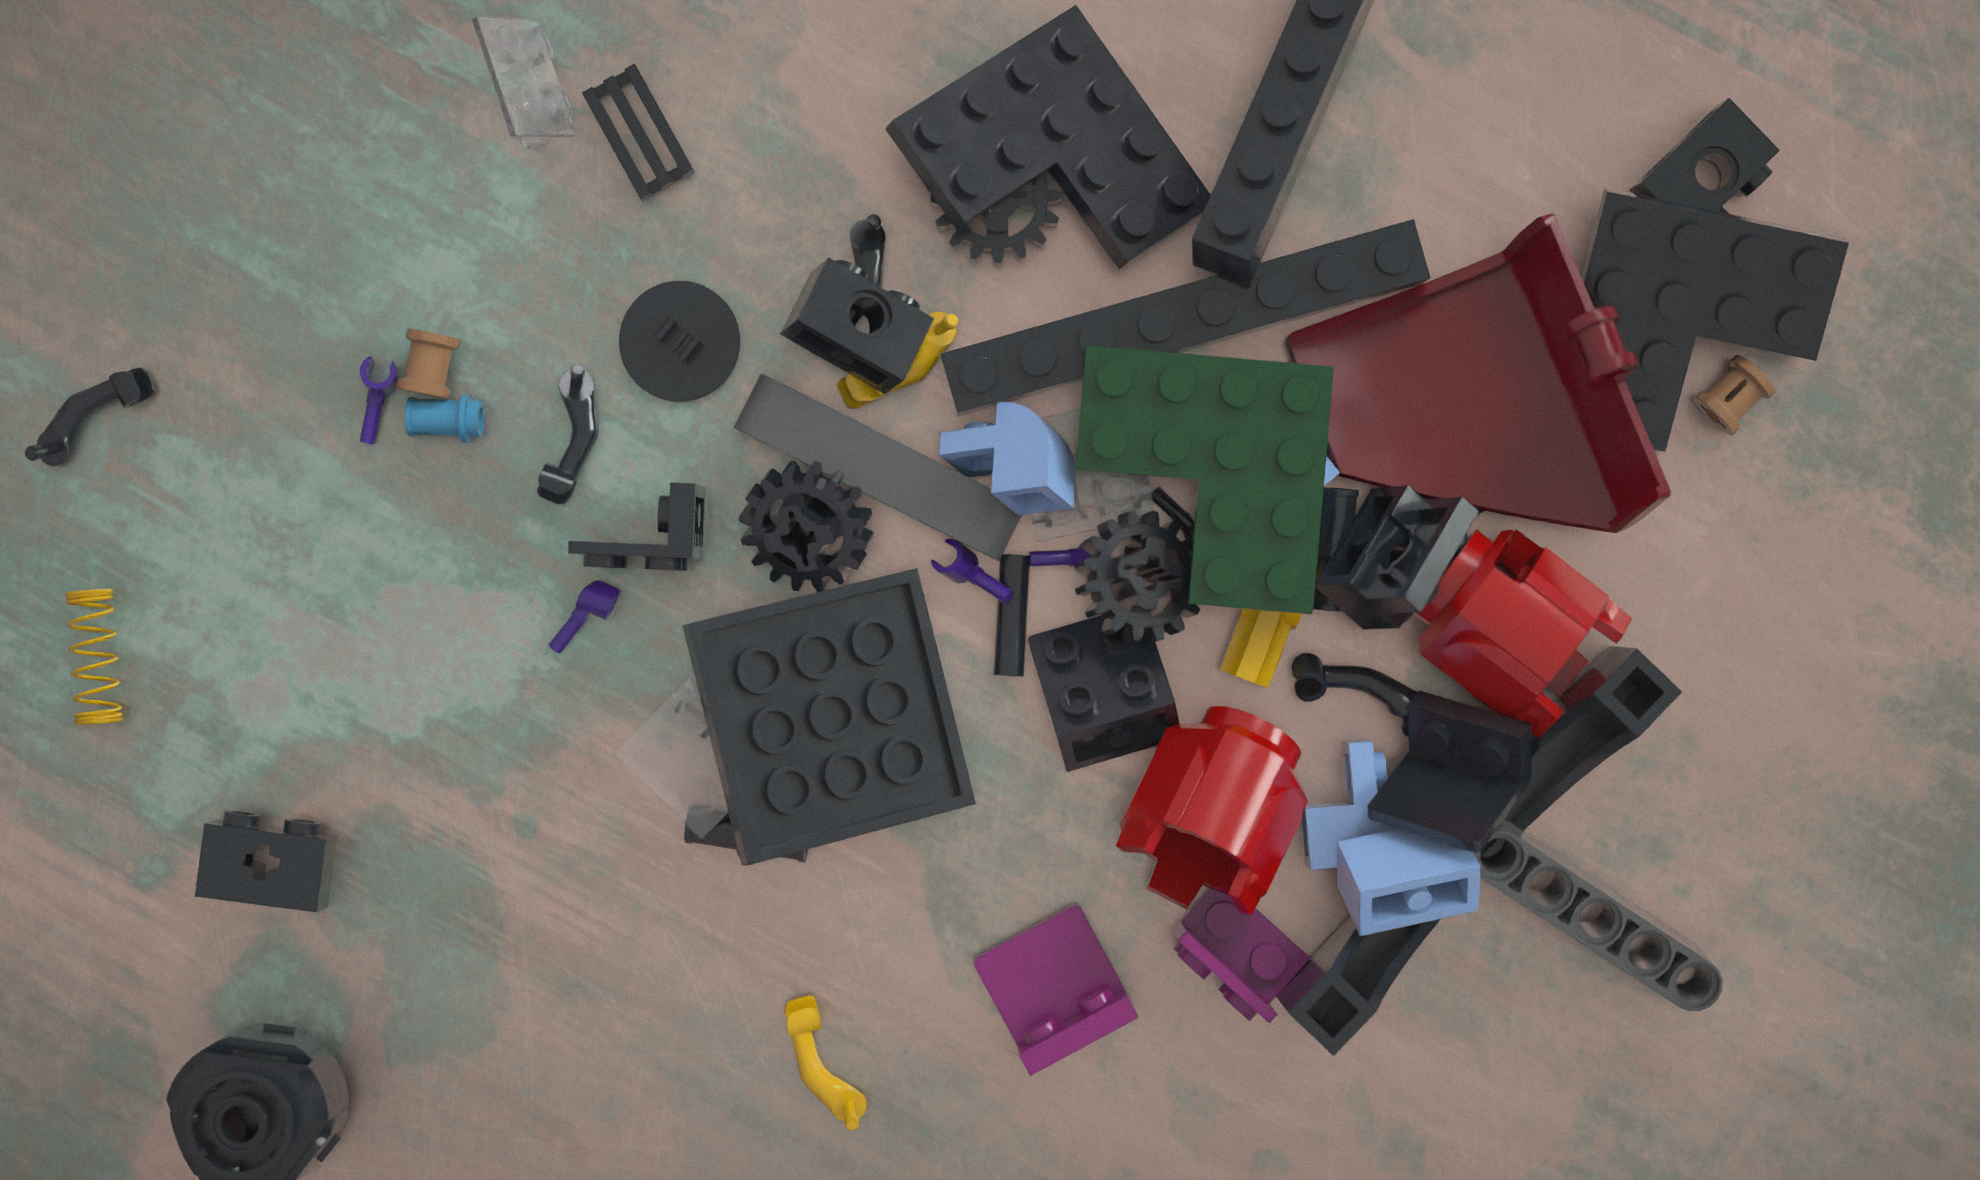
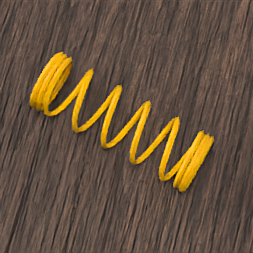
M113 589L68 591L64 594L66 595L65 599L67 601L65 603L67 605L108 609L72 619L67 623L68 627L76 630L109 633L106 636L71 645L68 650L75 654L113 658L80 667L71 672L70 675L75 678L113 682L111 685L78 693L72 698L74 701L117 707L109 710L75 713L73 715L75 717V725L116 723L124 720L121 717L123 714L119 712L123 707L119 703L80 698L113 689L121 683L119 680L110 677L77 674L82 671L112 664L119 659L115 654L75 649L116 636L117 633L111 629L74 625L77 622L112 613L115 610L113 606L90 602L112 600L114 598L112 595L114 593Z

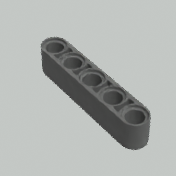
M761 373L733 426L738 431L810 467L814 461L820 462L822 473L830 477L840 470L844 473L841 483L851 488L859 486L862 490L861 493L997 561L1000 560L1022 515H1017L991 494V488Z
M1505 818L1489 839V841L1495 838L1506 839L1503 851L1498 856L1490 859L1481 858V851L1473 852L1480 864V877L1485 882L1679 1008L1687 1011H1702L1712 1006L1718 1000L1723 985L1720 971L1696 943ZM1543 871L1555 872L1552 883L1546 888L1530 890V884L1538 873ZM1593 903H1603L1600 915L1589 922L1579 921V916L1584 908ZM1641 935H1651V940L1643 951L1628 953V948L1635 938ZM1699 966V971L1691 982L1676 984L1680 973L1685 969Z

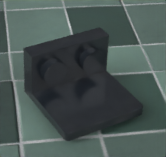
M670 482V496H659L658 532L668 533V545L568 541V553L583 555V567L627 568V557L629 556L645 557V569L688 571V559H703L706 487L696 483Z
M1103 615L1035 634L1028 639L1067 772L1157 746L1167 727L1180 724L1176 703L1156 642L1148 644L1142 635L1140 641L1126 644L1123 642V628L1109 635L1103 634L1101 631L1106 619Z
M1419 690L1409 703V752L1368 804V818L1475 853L1480 852L1531 782L1532 724Z

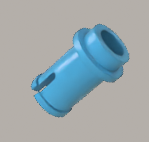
M463 394L461 400L416 399V397H409L407 399L405 430L408 436H458L462 443H469L472 437H482L485 425L483 401H473L470 394Z

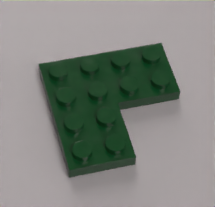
M1086 345L1075 470L1198 480L1187 604L1313 614L1334 366Z

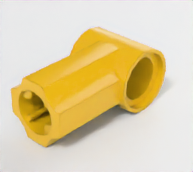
M1238 608L1241 611L1219 670L1268 688L1282 656L1291 629H1296L1303 614Z

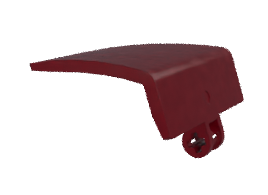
M1554 213L1537 217L1500 253L1411 289L1292 332L1286 338L1285 344L1293 363L1334 366L1327 449L1334 466L1340 472L1338 474L1340 477L1382 488L1409 485L1418 495L1427 499L1463 497L1478 510L1609 533H1618L1635 525L1671 496V490L1625 382V379L1638 368L1639 362L1634 352L1626 351L1616 327L1620 320L1614 306H1605L1594 309Z

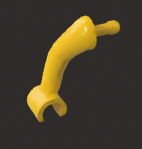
M940 311L928 314L934 320L905 380L886 394L919 383L929 374L941 357V353L945 352L956 337V327L959 322L956 315ZM850 374L840 379L837 383L845 405L851 409L861 408L886 395Z
M808 995L788 1001L784 1009L787 1031L793 1042L802 1082L837 1119L844 1121V1125L848 1130L857 1129L860 1124L859 1119L866 1112L867 1101L865 1096L857 1089L824 1068L817 1054L812 1031L823 1029L815 997Z

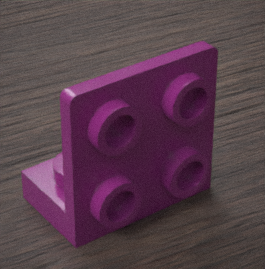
M1207 888L1171 927L1179 941L1173 948L1178 953L1177 956L1202 979L1205 980L1211 972L1224 982L1218 989L1223 994V998L1249 1021L1258 1013L1270 1024L1278 1015L1270 1003L1311 959L1257 908H1255L1252 916L1240 913L1228 894Z
M1077 904L1069 906L974 958V967L1018 1047V1055L1030 1076L1139 1018L1133 1003L1085 914Z

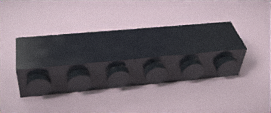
M1296 0L1193 234V266L1250 287L1374 0Z

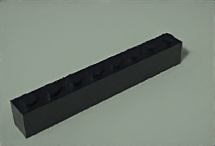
M1414 219L1261 262L1250 287L1220 275H1215L941 353V360L957 416H962L997 406V402H1011L1083 381L1086 345L1183 353L1418 286L1431 277Z

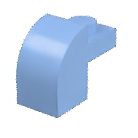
M997 402L995 424L972 422L965 425L962 430L941 432L939 455L967 477L992 474L991 494L1017 515L1074 508L1075 461L1073 453L1062 436L1029 408L1013 402Z
M1371 740L1342 741L1348 801L1306 805L1302 813L1301 826L1305 866L1310 870L1337 868L1338 841L1398 829L1371 820L1367 816L1368 804L1377 794V788H1381L1387 780L1384 752H1374L1373 741Z

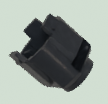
M269 1023L255 1027H244L233 1031L199 1051L177 1073L167 1093L166 1101L170 1108L171 1125L178 1146L194 1175L198 1176L199 1180H300L318 1161L323 1162L341 1139L339 1134L346 1126L345 1123L347 1122L349 1110V1096L345 1077L331 1052L313 1036L307 1035V1030ZM233 1050L288 1057L287 1062L235 1056L233 1055ZM231 1107L241 1112V1118L246 1124L244 1139L235 1137L227 1127L226 1117Z

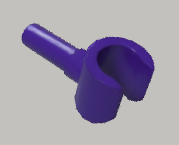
M372 356L367 357L360 367L361 379L368 389L367 406L360 442L368 444L375 443L385 397L396 390V380L400 378V373L392 361L390 375L384 382L374 383L370 381L374 369V359Z
M946 539L944 541L956 549L957 557L948 567H944L932 559V567L937 572L955 583L969 581L973 585L976 584L1004 604L1010 602L1014 591L985 573L978 566V559L973 551L957 540Z
M1082 543L1078 548H1070L1068 550L1029 551V566L1068 565L1069 567H1074L1076 562L1089 559L1091 555L1085 551Z
M600 580L589 583L580 592L576 608L548 644L549 647L560 654L586 622L589 613L607 621L618 600L620 590Z

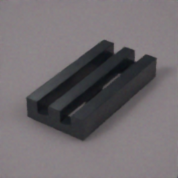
M634 63L625 68V71L615 77L612 75L603 80L604 83L595 88L591 87L583 91L582 94L639 198L644 201L693 174L695 171ZM633 84L678 167L668 172L666 171L624 95L623 88ZM610 95L656 176V179L647 184L601 100Z

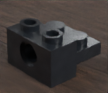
M1409 485L1371 489L1316 582L1315 587L1363 630L1400 628L1413 615L1412 612H1421L1434 599L1439 589L1438 582L1452 557L1458 554L1464 547L1468 538L1467 531L1479 511L1463 497L1424 500Z

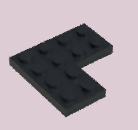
M1074 5L893 119L885 128L956 230L1046 171H1049L1119 270L1203 214L1211 196L1077 5Z
M1604 188L1581 278L1594 309L1614 306L1620 317L1616 327L1626 351L1634 352L1639 362L1638 368L1625 379V382L1654 450L1666 451L1696 336L1813 361L1817 360L1849 242L1845 238Z

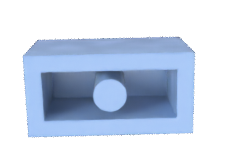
M1394 829L1337 842V887L1360 936L1479 911L1480 864L1471 851L1402 829Z

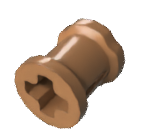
M407 328L406 338L411 341L404 377L396 380L395 388L449 399L451 390L446 387L450 360L453 351L460 349L461 340L441 334Z
M1738 354L1729 361L1731 368L1707 393L1699 391L1693 397L1694 403L1701 412L1719 429L1729 435H1734L1740 429L1738 421L1762 397L1768 399L1776 392L1775 387L1766 375L1753 363ZM1740 387H1742L1743 389L1730 402L1727 403L1726 401Z

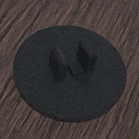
M670 281L648 289L631 304L620 328V354L630 377L649 394L667 401L688 402L710 395L721 387L732 374L740 353V331L732 310L717 293L694 282Z

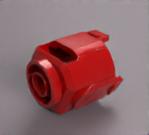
M1475 529L1467 538L1461 551L1452 557L1438 582L1439 589L1434 599L1421 612H1412L1426 623L1418 636L1420 655L1495 713L1531 723L1532 734L1538 738L1564 712L1542 690L1546 688L1558 697H1562L1589 662L1576 648L1590 629L1593 627L1617 644L1624 636L1632 620L1614 601L1608 598L1609 595L1550 549L1540 547L1517 529L1502 530L1493 540L1489 539L1478 529Z
M1226 706L1209 707L1200 724L1181 723L1167 727L1119 824L1121 834L1115 845L1123 852L1145 854L1156 861L1146 889L1187 910L1203 885L1215 891L1228 894L1240 913L1252 916L1261 897L1266 895L1308 803L1304 789L1294 773L1302 754L1299 746L1291 737L1271 723L1250 713Z

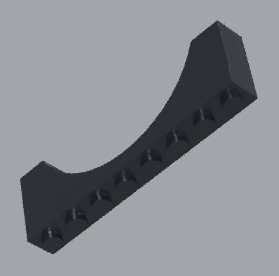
M1609 646L1569 687L1562 697L1555 702L1564 710L1560 718L1539 738L1532 734L1531 782L1505 819L1524 831L1579 780L1611 755L1639 738L1682 691L1637 648ZM1495 838L1488 841L1481 850L1480 857L1490 859L1498 856L1506 845V839ZM1350 916L1276 997L1286 1011L1330 1054L1335 1056L1377 1012L1383 998L1400 971L1441 919L1360 936Z

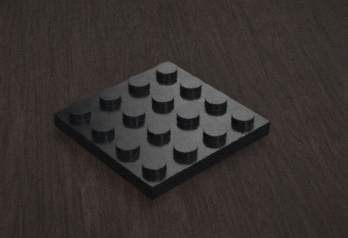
M918 568L682 625L742 866L752 865L976 804Z

